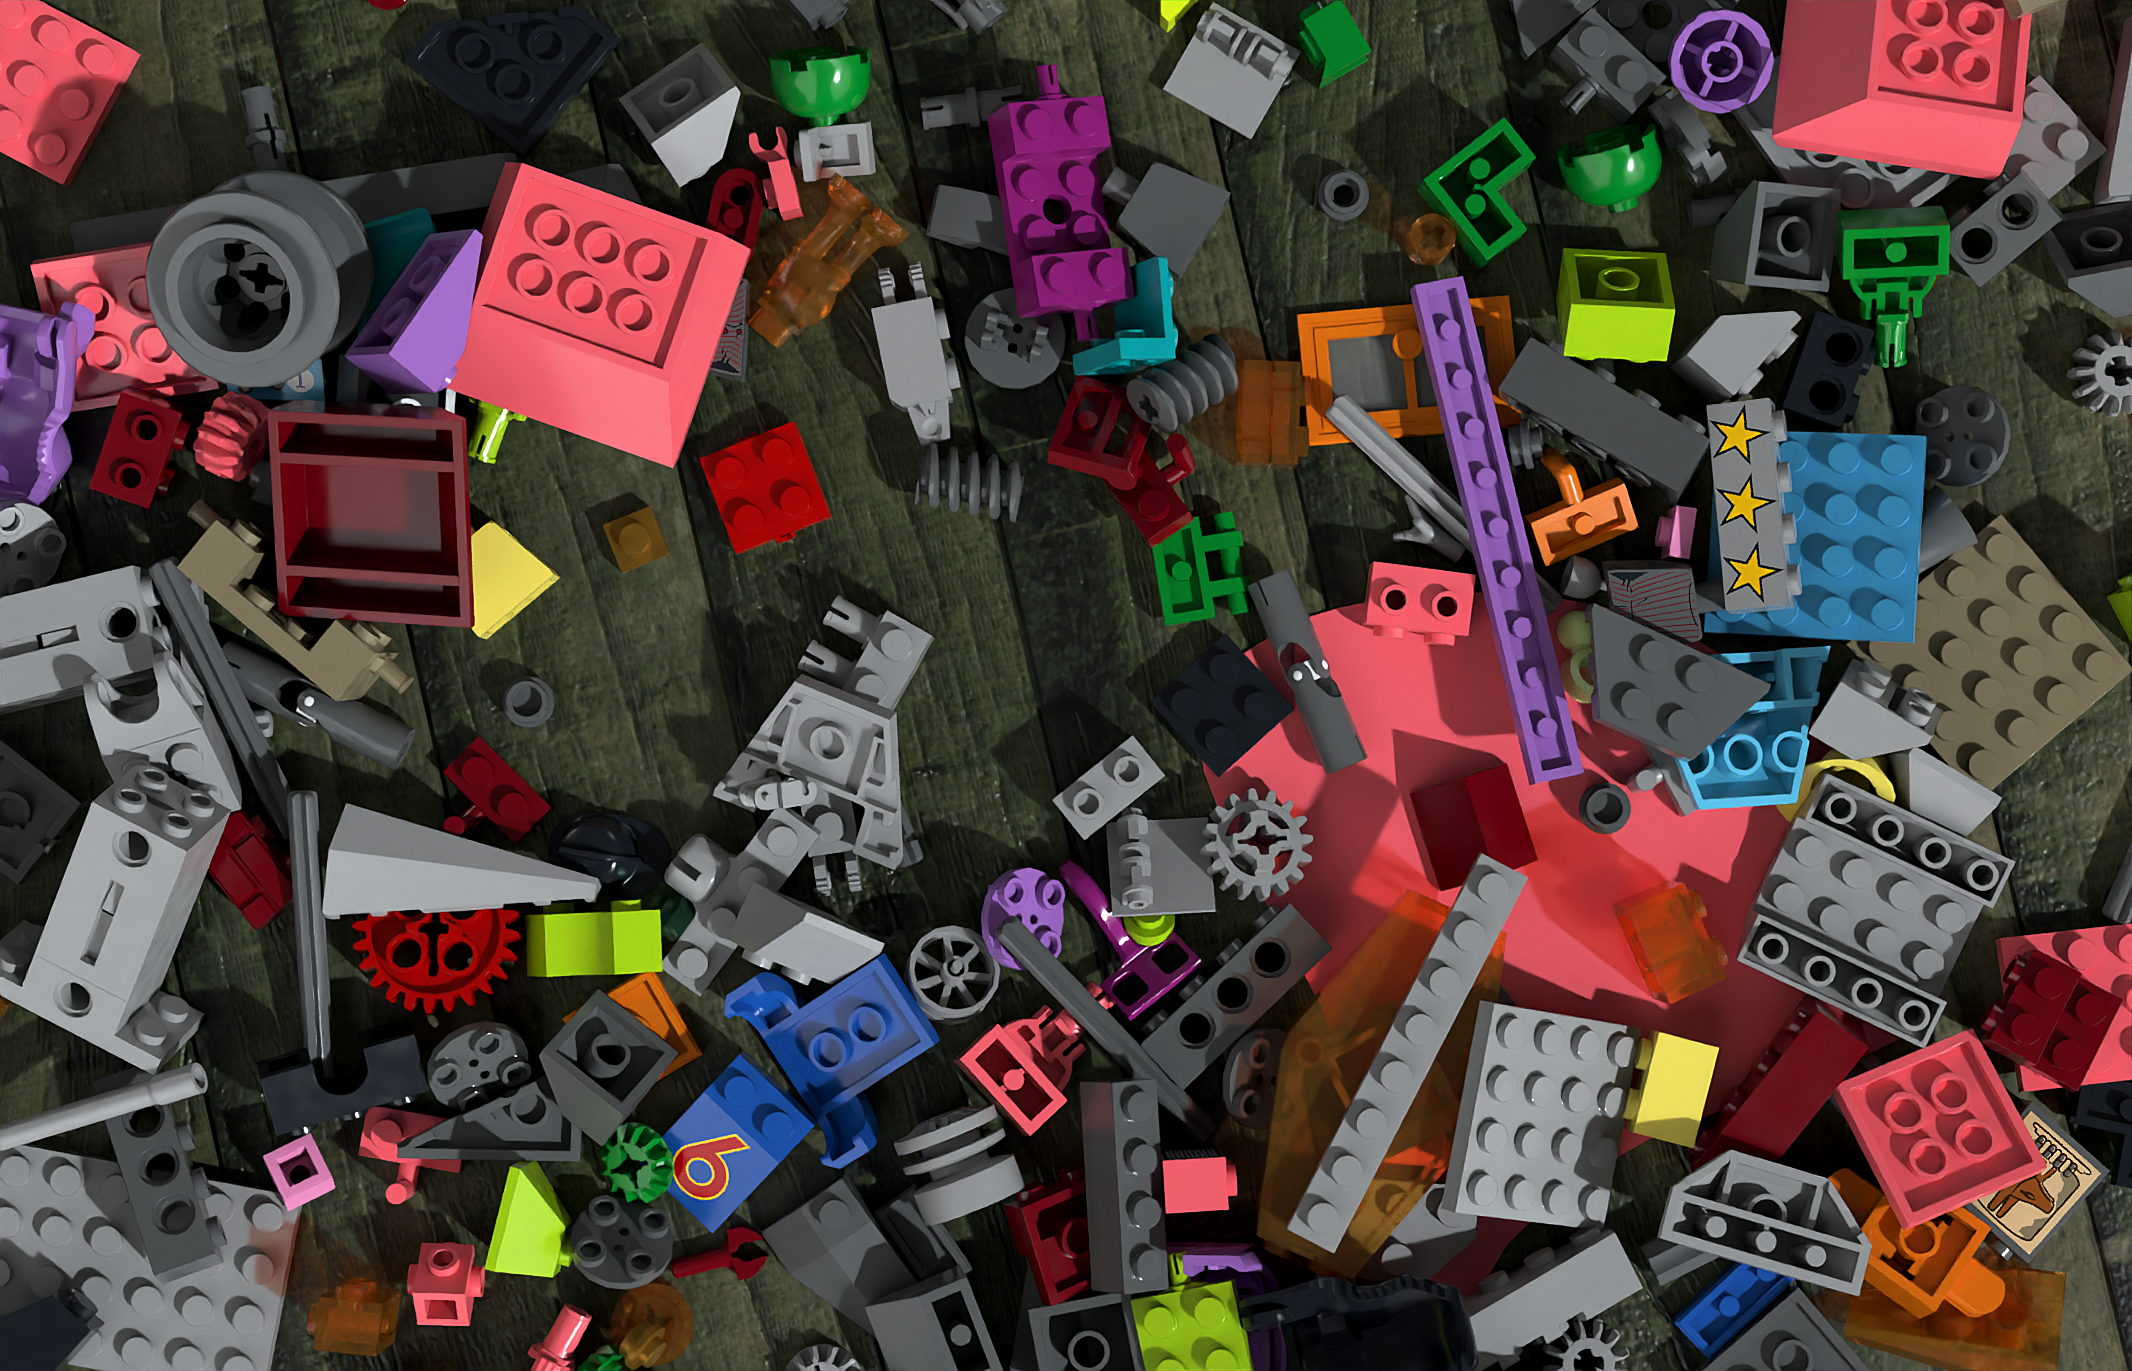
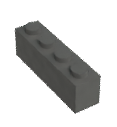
M1118 1078L1080 1082L1092 1291L1132 1294L1169 1289L1156 1079Z

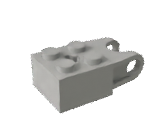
M164 651L154 654L155 663L153 664V669L157 680V687L146 695H124L115 690L110 682L99 673L84 676L83 689L88 715L102 760L114 783L137 763L143 766H153L163 770L168 774L169 778L186 787L211 795L217 803L231 809V812L241 809V771L205 695L199 694L181 665L170 652Z

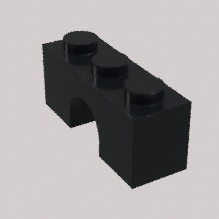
M402 1019L358 1032L363 1052L362 1059L355 1071L345 1077L329 1078L317 1072L312 1065L307 1047L256 1062L276 1136L284 1133L291 1136L306 1134L314 1130L318 1123L335 1118L343 1121L353 1120L365 1115L369 1108L386 1103L394 1106L407 1104L417 1099L419 1093L430 1091L409 1019Z

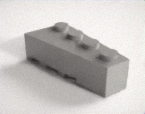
M1595 1224L1589 1229L1580 1228L1569 1236L1571 1241L1569 1244L1555 1251L1551 1247L1537 1250L1523 1260L1526 1266L1508 1275L1505 1270L1490 1274L1478 1282L1479 1290L1463 1297L1470 1316L1479 1363L1474 1371L1496 1367L1499 1370H1505L1520 1361L1519 1355L1523 1352L1522 1347L1530 1342L1532 1345L1549 1344L1564 1335L1563 1333L1569 1328L1567 1320L1576 1316L1578 1321H1587L1643 1288L1616 1233L1610 1227L1604 1225L1603 1230H1600L1598 1225Z

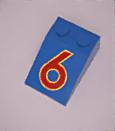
M743 1051L662 1137L667 1143L674 1161V1175L667 1191L713 1233L806 1136L818 1121L751 1055ZM647 1160L641 1162L639 1161V1164L641 1166L648 1163Z

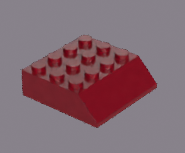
M294 400L267 410L279 615L464 628L475 626L466 418L441 407Z

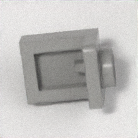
M871 121L842 123L827 127L810 126L800 130L799 139H796L794 143V160L797 169L803 170L804 181L810 182L821 178L870 175L875 173Z

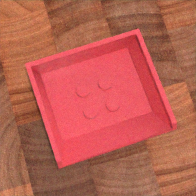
M1787 0L1772 137L1777 146L1995 181L2002 173L2022 124L2032 14L2011 21L2002 0Z
M505 162L480 232L483 235L465 351L455 364L457 373L454 379L445 388L673 468L682 450L751 250L721 233L524 163Z

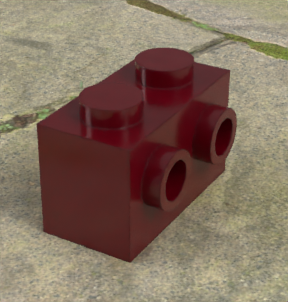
M128 385L120 394L89 488L147 509L154 504L157 496L166 499L176 470L168 468L173 449L183 450L192 426V422L184 420L188 406Z

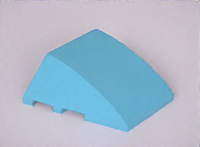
M1830 646L1708 655L1771 684L1768 693L1695 759L1684 762L1673 757L1695 810L1797 803L1810 743L1807 739V733L1813 707L1818 705L1820 693L1817 692L1822 664L1827 662Z

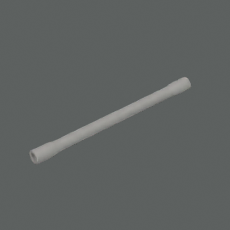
M195 1062L156 1074L145 1081L0 1124V1151L156 1104L165 1105L205 1093L208 1086L206 1073L203 1067Z

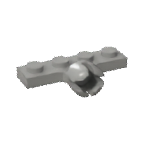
M777 808L773 810L745 850L739 854L727 852L703 833L695 834L689 838L678 852L676 858L667 867L664 878L669 886L693 902L696 914L662 961L663 970L700 997L738 946V944L727 937L753 882L778 892L822 831L792 809Z

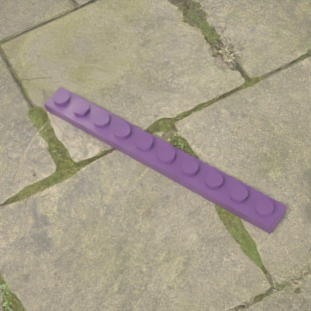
M1459 276L1414 285L1410 289V294L1529 786L1582 774L1584 770L1464 278Z

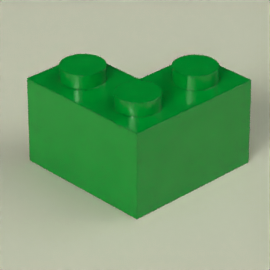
M1505 117L1423 179L1417 190L1479 270L1517 242L1527 230L1498 191L1526 171L1536 156Z

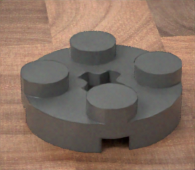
M1671 88L1655 98L1653 104L1648 106V111L1656 122L1657 136L1668 151H1672L1677 147L1678 152L1685 161L1681 166L1691 183L1697 189H1700L1706 184H1713L1726 175L1728 168L1720 151L1712 156L1709 155L1707 150L1711 147L1708 139L1711 136L1680 94L1675 96Z

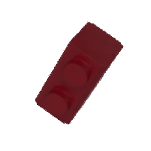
M239 810L228 818L207 871L253 929H262L294 905L290 852L284 856L272 840L278 836L277 832L260 812L252 816L248 810Z

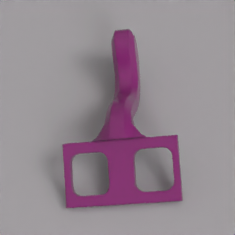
M1068 860L1058 868L1059 876L1063 883L1087 907L1120 957L1121 968L1099 986L1130 1021L1202 965V961L1173 930L1162 943L1154 946H1145L1135 942L1125 930L1121 918L1112 917L1111 903L1092 878L1078 864ZM1175 943L1189 956V959L1175 972L1165 974L1154 963L1153 958L1166 946ZM1137 975L1149 990L1147 994L1133 1005L1126 1006L1113 993V989L1128 976Z

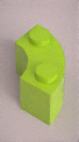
M641 900L610 901V911L574 912V902L551 903V905H543V914L525 915L527 976L554 977L663 972L660 909L642 910Z

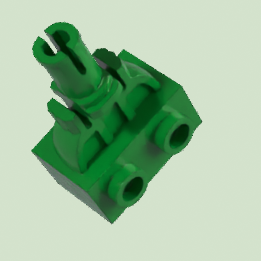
M1942 206L1837 211V263L1842 278L1848 280L1851 289L1860 299L1859 316L1862 319H1871V302L1874 299V347L1877 348L1873 361L1875 366L1889 368L1890 344L1893 366L1901 367L1906 364V323L1909 320L1908 299L1910 297V311L1913 318L1922 316V298L1931 289L1936 275H1949L1950 224Z

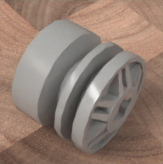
M994 1103L975 1107L963 1106L937 1115L918 1124L908 1135L894 1142L898 1156L921 1150L923 1154L922 1157L903 1167L905 1175L930 1172L932 1181L920 1187L913 1194L925 1226L936 1225L964 1216L998 1202L1025 1187V1182L1013 1153L990 1157L987 1151L988 1147L1005 1137L1004 1128H995L980 1133L978 1128L998 1117Z

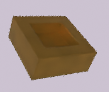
M651 506L603 525L622 573L671 555Z

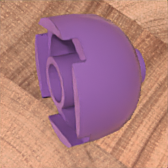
M1717 8L1699 12L1684 22L1672 39L1668 54L1670 79L1679 94L1698 109L1719 114L1731 112L1730 110L1740 108L1744 104L1748 105L1757 99L1768 84L1774 63L1769 39L1765 35L1766 33L1762 26L1741 11Z

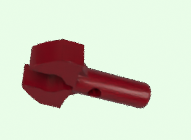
M746 1225L728 1228L726 1230L728 1239L722 1247L672 1259L670 1262L672 1275L679 1279L727 1267L736 1272L738 1281L754 1277L765 1264L769 1254L757 1256L753 1259H745L740 1255H733V1252H736L743 1242L760 1240L764 1236L760 1231Z

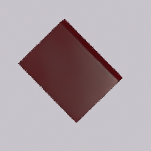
M1507 763L1409 794L1440 891L1462 886L1479 853L1513 870L1538 861Z

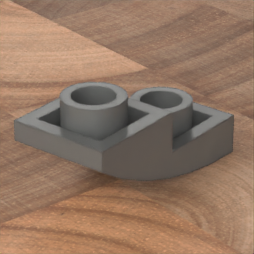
M945 185L936 187L925 235L970 250L980 246L1009 256L1000 197Z

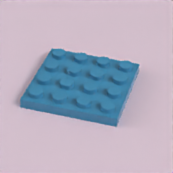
M1787 431V441L1779 442L1780 462L1789 461L1791 470L1792 492L1783 494L1785 513L1793 512L1795 516L1797 543L1788 545L1790 564H1799L1802 594L1793 595L1794 608L1733 615L1727 612L1726 609L1705 613L1704 632L1709 634L1914 644L1927 445L1926 436ZM1714 482L1707 581L1723 579Z

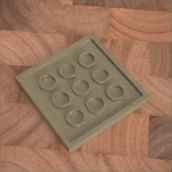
M2002 514L1996 515L1975 533L1978 541L1977 544L1947 557L1918 581L1914 644L1848 640L1842 645L1852 658L1861 663L1865 660H1870L1884 667L1892 675L1890 680L1908 690L1910 687H1916L1931 695L1937 701L1936 707L1941 709L1943 713L1933 737L1926 746L1938 760L1990 791L2132 672V667Z

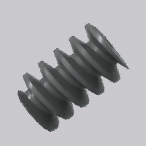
M1208 334L1204 336L1202 341L1189 345L1187 350L1176 353L1175 359L1160 363L1156 368L1144 372L1141 378L1131 380L1127 386V399L1134 412L1144 422L1153 424L1159 431L1166 434L1172 433L1176 430L1178 423L1185 424L1190 422L1193 413L1196 415L1206 412L1209 405L1219 404L1224 395L1231 396L1237 392L1239 381L1236 374L1235 355L1221 335Z
M931 443L922 458L915 505L918 504L924 492H927L930 508L937 509L943 497L947 496L949 509L952 512H957L964 499H967L970 515L977 516L984 503H987L990 518L997 519L1006 506L1008 507L1010 522L1016 523L1024 474L1020 473L1018 458L1012 457L1005 470H1000L998 455L991 454L985 466L982 467L979 463L977 451L971 450L966 461L960 463L957 447H951L943 460L939 458L937 444Z

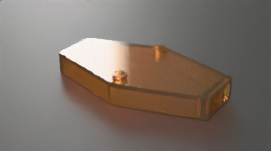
M1406 889L1287 1027L1279 1045L1254 1230L1257 1236L1264 1238L1260 1245L1262 1248L1286 1259L1290 1258L1292 1252L1311 1260L1308 1268L1324 1277L1338 1278L1341 1273L1353 1279L1448 1168L1479 1002L1483 1000L1498 1003L1507 933L1502 930L1335 1253L1333 1254L1288 1230L1286 1225L1451 908L1411 889Z

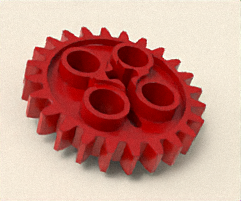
M504 904L503 908L476 910L473 916L464 920L455 919L453 911L440 912V922L449 930L447 934H440L437 939L439 967L438 974L434 977L429 975V970L435 954V941L426 933L428 929H435L437 927L438 912H421L413 917L405 916L403 911L387 912V916L375 917L366 913L368 914L367 920L352 923V927L355 930L366 934L365 939L353 944V949L357 952L369 953L370 955L359 964L362 971L371 972L378 970L370 982L372 987L377 990L390 983L385 997L387 1000L394 1003L403 994H406L404 1008L410 1012H413L422 1000L425 1013L429 1016H434L438 1003L443 1002L447 1012L452 1015L456 1013L457 999L462 998L472 1008L476 1006L474 991L477 989H481L484 993L492 996L494 992L488 981L492 976L507 980L508 975L499 965L502 960L517 961L518 959L511 950L507 949V943L521 941L522 935L517 931L509 929L508 925L522 919L521 914L518 911L505 910V907L509 904ZM407 944H419L421 947L420 960L412 967H400L398 964L399 951ZM462 946L471 947L473 958L470 965L461 971L451 970L449 967V957L453 950Z

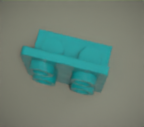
M1155 256L1130 266L1135 298L1114 308L1116 330L1114 338L1093 340L1090 342L1091 349L1072 355L1074 375H1129L1176 358L1175 349L1178 343V331L1173 322L1171 306L1174 282L1171 273L1168 271L1166 256Z

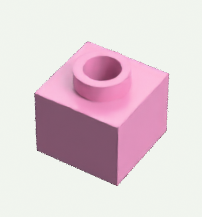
M311 1133L263 1156L266 1168L287 1211L335 1189L333 1178ZM298 1171L310 1173L309 1178L297 1184L291 1181L293 1175Z

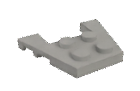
M801 674L762 724L749 745L739 755L726 776L716 786L713 796L755 813L758 809L756 806H744L738 799V790L744 782L768 777L772 769L803 782L812 781L816 784V787L853 801L865 808L853 853L895 870L903 858L897 713Z

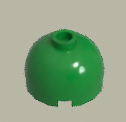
M831 45L781 51L777 53L778 57L770 55L767 58L773 93L780 105L791 114L808 117L811 127L840 124L841 114L855 110L865 100L871 82L869 48L846 45L847 55H839V51L832 50Z
M1630 123L1596 131L1583 136L1586 143L1585 147L1572 152L1569 142L1556 152L1562 176L1569 191L1579 201L1588 205L1607 206L1609 213L1623 212L1636 207L1639 204L1637 197L1652 188L1659 178L1662 166L1661 147L1653 123L1648 124L1645 132H1641L1639 123Z

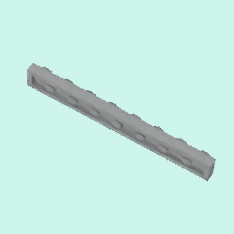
M1482 853L1478 854L1286 1225L1288 1230L1333 1254L1335 1253L1528 877Z

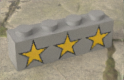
M1770 398L1706 405L1726 611L1733 615L1794 608L1793 595L1802 594V582L1799 564H1790L1788 544L1797 543V530L1794 513H1785L1783 493L1792 492L1789 461L1780 462L1779 442L1787 441L1784 410L1775 411V404Z

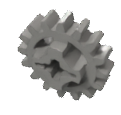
M1251 788L1244 794L1243 802L1235 793L1231 794L1225 800L1226 809L1217 806L1209 814L1216 824H1206L1201 831V834L1211 839V842L1205 844L1200 849V855L1213 856L1214 863L1206 870L1207 874L1212 875L1220 872L1224 876L1219 886L1222 891L1229 888L1232 884L1238 886L1237 896L1240 900H1244L1252 890L1255 891L1258 902H1264L1268 899L1271 889L1278 897L1284 895L1289 891L1287 881L1296 885L1304 877L1298 867H1305L1312 861V856L1302 851V848L1308 846L1313 841V835L1301 834L1299 830L1307 821V818L1304 815L1293 819L1289 813L1294 802L1288 800L1281 807L1275 804L1276 792L1272 790L1262 800H1258L1255 788ZM1241 816V821L1238 823L1239 833L1226 836V831L1231 821ZM1269 819L1273 820L1279 827H1277ZM1253 836L1256 844H1264L1267 847L1261 854H1259L1257 846L1245 844ZM1287 854L1284 866L1278 873L1273 875L1272 870L1275 868L1274 858ZM1233 862L1236 863L1239 867H1241L1245 871V873L1239 870L1233 864Z

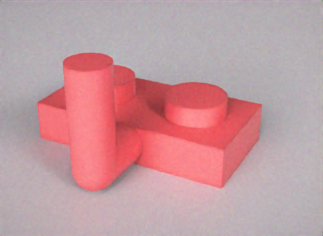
M386 1105L369 1108L365 1115L358 1155L400 1163L396 1183L390 1185L386 1190V1198L390 1203L400 1204L415 1194L420 1166L454 1173H461L463 1171L465 1159L397 1158L396 1156L398 1142L452 1117Z

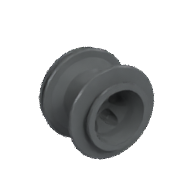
M263 170L235 176L217 186L211 193L192 199L171 214L164 221L153 239L146 262L145 285L148 305L157 328L167 344L185 363L202 375L223 384L243 388L268 387L287 382L305 372L316 360L338 348L354 333L365 316L374 290L376 269L373 248L367 230L355 210L341 195L324 183L303 174ZM232 243L244 246V257H240L233 251ZM267 264L268 269H265L263 265ZM228 276L238 280L241 288L240 293L233 291ZM257 302H262L268 307L270 313L268 318L258 313L256 308Z

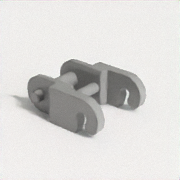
M779 775L744 782L738 790V799L742 805L747 807L756 806L761 810L784 809L812 803L817 796V787L814 782L807 781L805 783L806 793L803 795L801 780L786 777L782 781Z

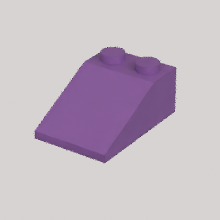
M476 229L429 234L344 355V357L390 395L436 393L447 387L457 373L455 364L465 351L483 235Z

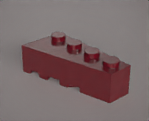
M1806 993L1772 1042L1755 1059L1751 1071L1740 1086L1736 1085L1726 1095L1719 1107L1721 1112L1710 1127L1704 1125L1699 1129L1694 1148L1688 1147V1150L1691 1152L1689 1155L1690 1171H1695L1728 1149L1777 1163L1869 1049L1862 1021L1854 1015Z

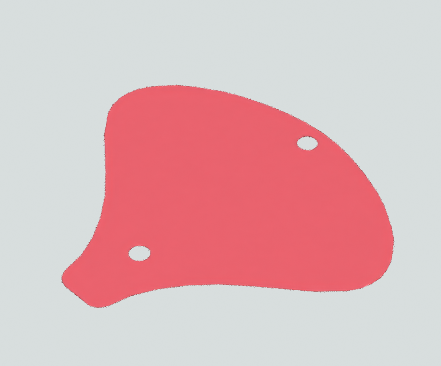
M1474 592L1469 634L1463 639L1455 638L1454 646L1424 643V633L1404 631L1403 640L1373 636L1374 627L1362 625L1365 602L1310 616L1329 664L1330 675L1343 696L1368 756L1365 760L1325 775L1300 715L1294 691L1285 678L1269 638L1244 653L1289 702L1294 710L1219 778L1202 761L1203 770L1217 806L1226 809L1225 800L1233 793L1243 802L1244 794L1251 788H1255L1258 800H1262L1272 790L1276 792L1275 804L1281 807L1288 800L1294 802L1289 813L1293 819L1304 815L1307 818V821L1299 830L1301 834L1313 835V841L1308 846L1302 848V851L1312 856V861L1305 867H1298L1304 877L1296 885L1287 881L1289 891L1280 897L1271 889L1270 896L1265 902L1268 907L1275 902L1280 908L1289 902L1333 948L1305 974L1322 1009L1329 1032L1346 1024H1349L1351 1030H1354L1370 1022L1367 1014L1386 1003L1395 1001L1397 1007H1400L1462 887L1445 891L1439 890L1409 794L1507 763L1538 861L1515 869V871L1528 877L1471 988L1490 975L1496 977L1511 1000L1518 1007L1641 1028L1639 1041L1641 1038L1648 1039L1652 1029L1718 1047L1719 1051L1701 1118L1720 1111L1719 1107L1726 1095L1736 1085L1740 1086L1751 1071L1755 1059L1772 1042L1806 995L1805 992L1735 959L1749 907L1790 824L1778 811L1776 805L1696 810L1687 816L1680 817L1662 782L1656 784L1653 789L1641 793L1631 792L1626 785L1627 778L1631 774L1652 764L1642 743L1594 721L1592 703L1576 701L1568 695L1565 689L1564 692L1584 773L1529 786L1483 592ZM1562 599L1560 605L1546 617L1559 672L1563 662L1572 656L1571 650L1565 648L1559 642L1556 633L1557 624L1566 613L1571 611L1585 612L1586 607L1591 604ZM1698 641L1686 645L1706 655L1720 654ZM1296 643L1294 647V662L1303 663L1310 656L1306 650ZM1812 719L1810 720L1807 739L1810 743L1805 765L1820 761L1833 749L1809 734L1814 724ZM1599 783H1610L1620 787L1627 794L1631 805V813L1627 823L1623 828L1611 834H1599L1591 831L1584 825L1579 815V802L1583 793L1591 786ZM1241 816L1233 819L1227 828L1228 836H1231L1233 833H1239L1238 823L1241 821ZM1269 819L1272 823L1279 827L1273 820ZM1254 836L1245 843L1249 844V846H1257L1259 854L1267 848L1264 844H1256ZM1287 854L1274 858L1275 868L1272 870L1273 875L1282 869L1286 862ZM1858 1018L1862 1021L1869 1049L1862 1057L1901 1038ZM1386 1032L1338 1056L1345 1081L1353 1096ZM1446 1036L1436 1055V1059L1460 1105L1470 1052L1466 1047L1458 1052ZM1633 1068L1630 1084L1632 1089L1636 1088L1640 1069ZM1427 1075L1404 1118L1440 1101ZM1624 1118L1617 1157L1652 1137L1633 1133L1626 1129L1627 1119ZM1442 1131L1382 1161L1374 1177L1446 1183L1452 1145L1446 1139L1445 1132ZM1477 1215L1476 1239L1429 1279L1457 1287L1461 1290L1463 1297L1479 1290L1478 1282L1490 1274L1506 1246L1530 1222Z

